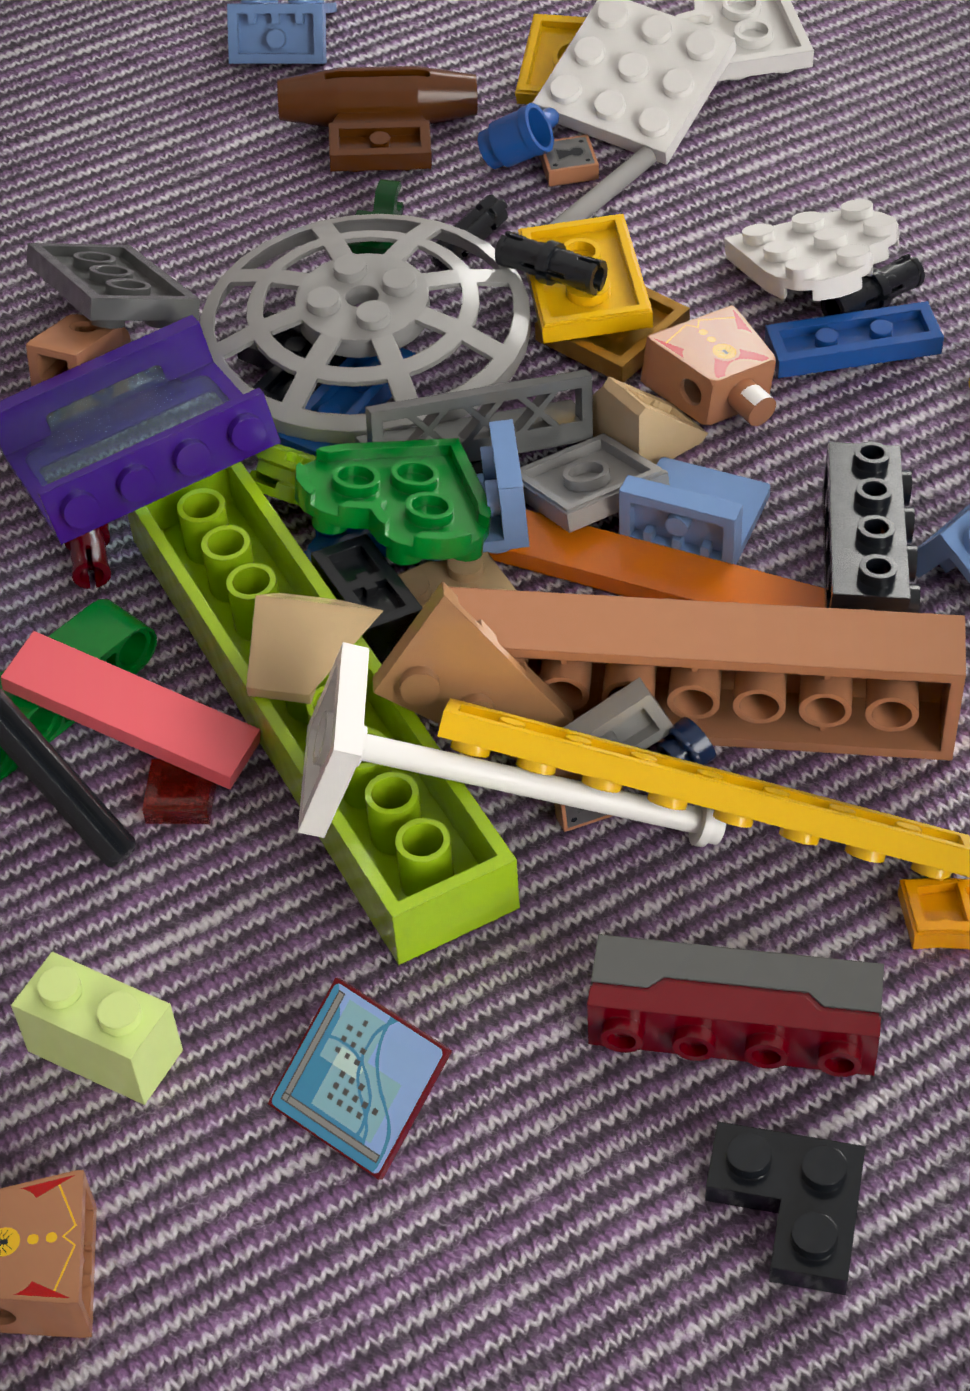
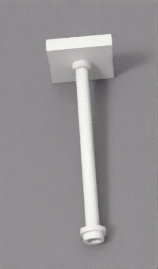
M342 643L321 697H319L307 726L298 833L325 838L354 771L361 761L688 832L690 844L698 847H705L707 844L718 845L725 833L726 823L713 817L714 809L698 805H687L686 810L669 809L650 802L646 795L623 790L619 793L605 792L589 787L581 781L556 775L537 774L515 766L367 734V726H364L369 648Z

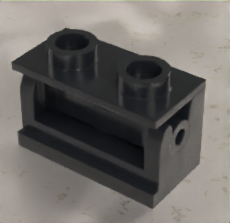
M367 533L311 552L312 565L337 600L383 610L362 635L377 659L383 664L422 610V606Z

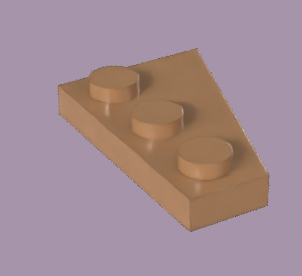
M443 581L372 678L373 693L438 724L441 723L443 711L450 698L562 728L574 721L573 710L524 662L518 663L498 643L497 635L481 619L476 621L459 604L458 596ZM506 755L514 760H517V757Z

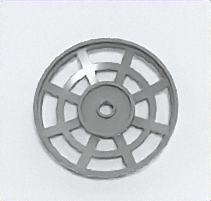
M392 214L351 215L317 221L289 230L260 244L241 257L220 277L208 295L200 316V326L214 363L242 394L254 390V388L246 384L229 367L226 359L254 344L270 362L284 371L295 375L282 402L265 396L277 432L315 442L338 444L355 443L356 436L367 435L366 413L337 414L305 409L317 383L350 387L388 383L394 402L418 398L411 376L420 374L438 365L456 352L461 345L466 346L490 361L481 371L465 383L446 393L507 383L516 373L526 354L531 333L529 296L522 278L515 269L500 266L495 262L494 247L465 230L440 221ZM435 238L461 247L483 259L494 269H469L452 251L430 240ZM368 241L394 243L384 254L352 253L347 243ZM300 246L276 260L269 268L256 269L269 259ZM323 249L331 260L320 265L310 273L286 270L300 259ZM419 249L439 259L450 270L421 273L406 261ZM235 286H254L247 302L246 319L248 326L217 343L215 316L219 307ZM478 286L510 287L513 317L509 333L503 344L474 328L480 310ZM271 287L297 290L295 297L296 306L264 318V302ZM461 287L463 301L457 319L430 308L429 291ZM299 325L303 336L313 346L306 358H303L284 348L273 335ZM424 328L443 335L442 338L428 348L403 359L399 349L417 338ZM334 355L354 358L377 356L380 365L369 367H339L328 364ZM474 406L473 408L477 410L480 406ZM463 408L448 411L440 422L459 419L469 413ZM427 415L417 417L423 421ZM407 418L383 422V432L418 427Z

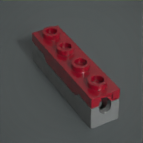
M598 934L587 1002L588 1044L605 1046L610 1050L621 1053L645 1050L677 1054L684 1059L693 1061L717 1058L749 1062L756 1067L765 1069L789 1066L821 1070L826 1074L837 1077H848L855 1074L874 1076L880 1039L884 964Z

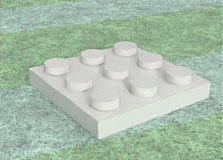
M597 0L533 103L542 110L548 107L556 109L559 113V125L586 135L588 134L591 137L634 153L644 146L649 147L655 153L656 161L667 165L736 52L735 37L630 0Z

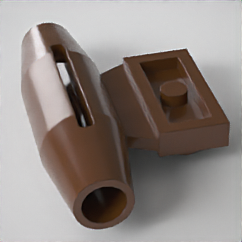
M422 66L340 67L277 79L280 121L329 127L330 172L432 169L430 124L476 116L478 112L477 76L470 73Z

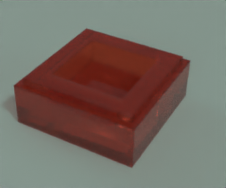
M151 759L142 807L145 823L210 824L216 784L161 759Z

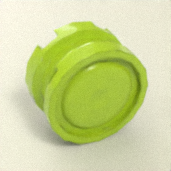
M280 444L255 454L259 461L256 470H251L250 475L262 493L299 505L295 500L296 465L298 463L305 465L316 460V456Z

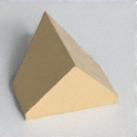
M608 377L603 386L593 394V437L604 433L656 465L660 458L674 459L701 444L708 435V432L670 402L614 378Z
M288 593L256 595L246 684L248 696L311 704L317 686L330 673L342 643L354 645L383 610L343 600Z

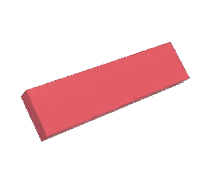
M36 631L31 633L0 677L2 690L229 790H231L260 743L261 729Z

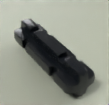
M487 195L475 208L471 209L453 226L485 240L492 234L493 230H496L507 220L508 213L506 208L508 205L504 199L498 200L494 195ZM439 239L436 241L437 244L452 251L461 260L470 254L469 251ZM431 257V261L435 266L440 265L444 270H450L439 259Z

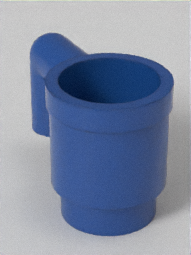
M529 103L520 107L515 112L492 121L488 128L480 131L478 134V147L484 161L491 168L498 169L503 166L512 167L535 156H541L550 152L554 145L552 128L559 122V113L554 108L548 107L542 110L538 105Z

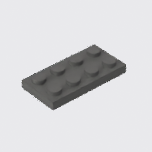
M27 243L26 264L39 274L44 282L49 283L58 291L60 296L68 300L77 311L86 316L94 326L118 329L125 327V321H145V324L148 326L163 328L190 315H193L197 321L199 320L200 299L131 245Z

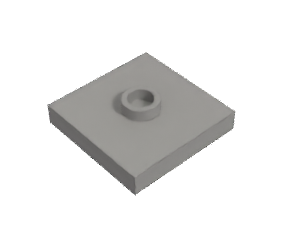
M604 433L520 467L525 503L569 533L618 513L619 489L627 475L669 485V477L666 470Z

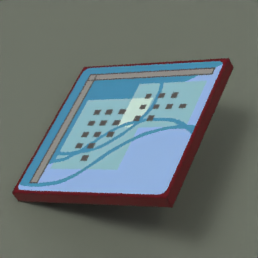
M335 978L267 1104L378 1180H383L453 1050L340 978Z

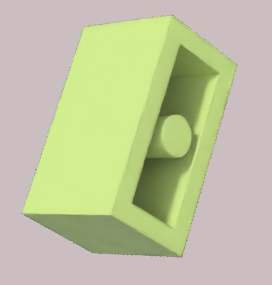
M54 952L50 953L11 1004L28 1052L143 1105L147 1103L183 1051L170 1003Z

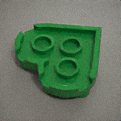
M459 438L344 443L324 446L316 449V460L305 465L301 463L296 465L295 500L305 513L312 516V526L318 532L335 535L345 532L348 528L368 529L377 542L386 547V557L391 562L399 565H414L422 559L446 560L453 558L458 561L470 562L482 556L484 542L489 536L491 509L487 505L486 493Z

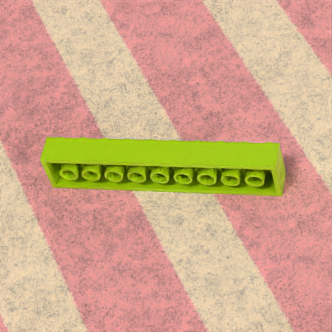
M240 461L127 515L134 543L246 722L261 729L260 744L300 807L307 726L319 697H321L329 674L317 686L311 704L248 696L246 684L256 595L288 593L328 599L336 598ZM361 636L354 645L369 648L364 726H367V734L440 750L415 712L373 693L372 678L382 664ZM361 761L354 771L325 838L319 837L398 965L520 909L517 859L464 783Z

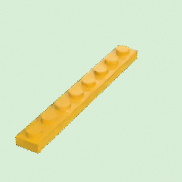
M452 698L449 699L443 711L437 736L452 740L450 747L465 755L487 758L490 756L491 751L517 757L516 765L533 773L554 775L556 768L581 774L583 775L581 782L597 790L619 793L623 785L648 792L647 799L650 802L665 808L686 810L687 804L691 803L714 809L713 817L729 825L751 828L755 820L780 827L779 834L782 837L797 843L818 845L819 839L823 838L846 844V853L865 861L883 863L886 855L912 862L911 869L929 878L937 880L949 879L952 873L970 877V835Z

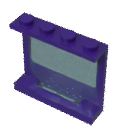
M193 315L0 401V451L61 545L281 443L264 392L258 387L242 394L214 363L200 323Z

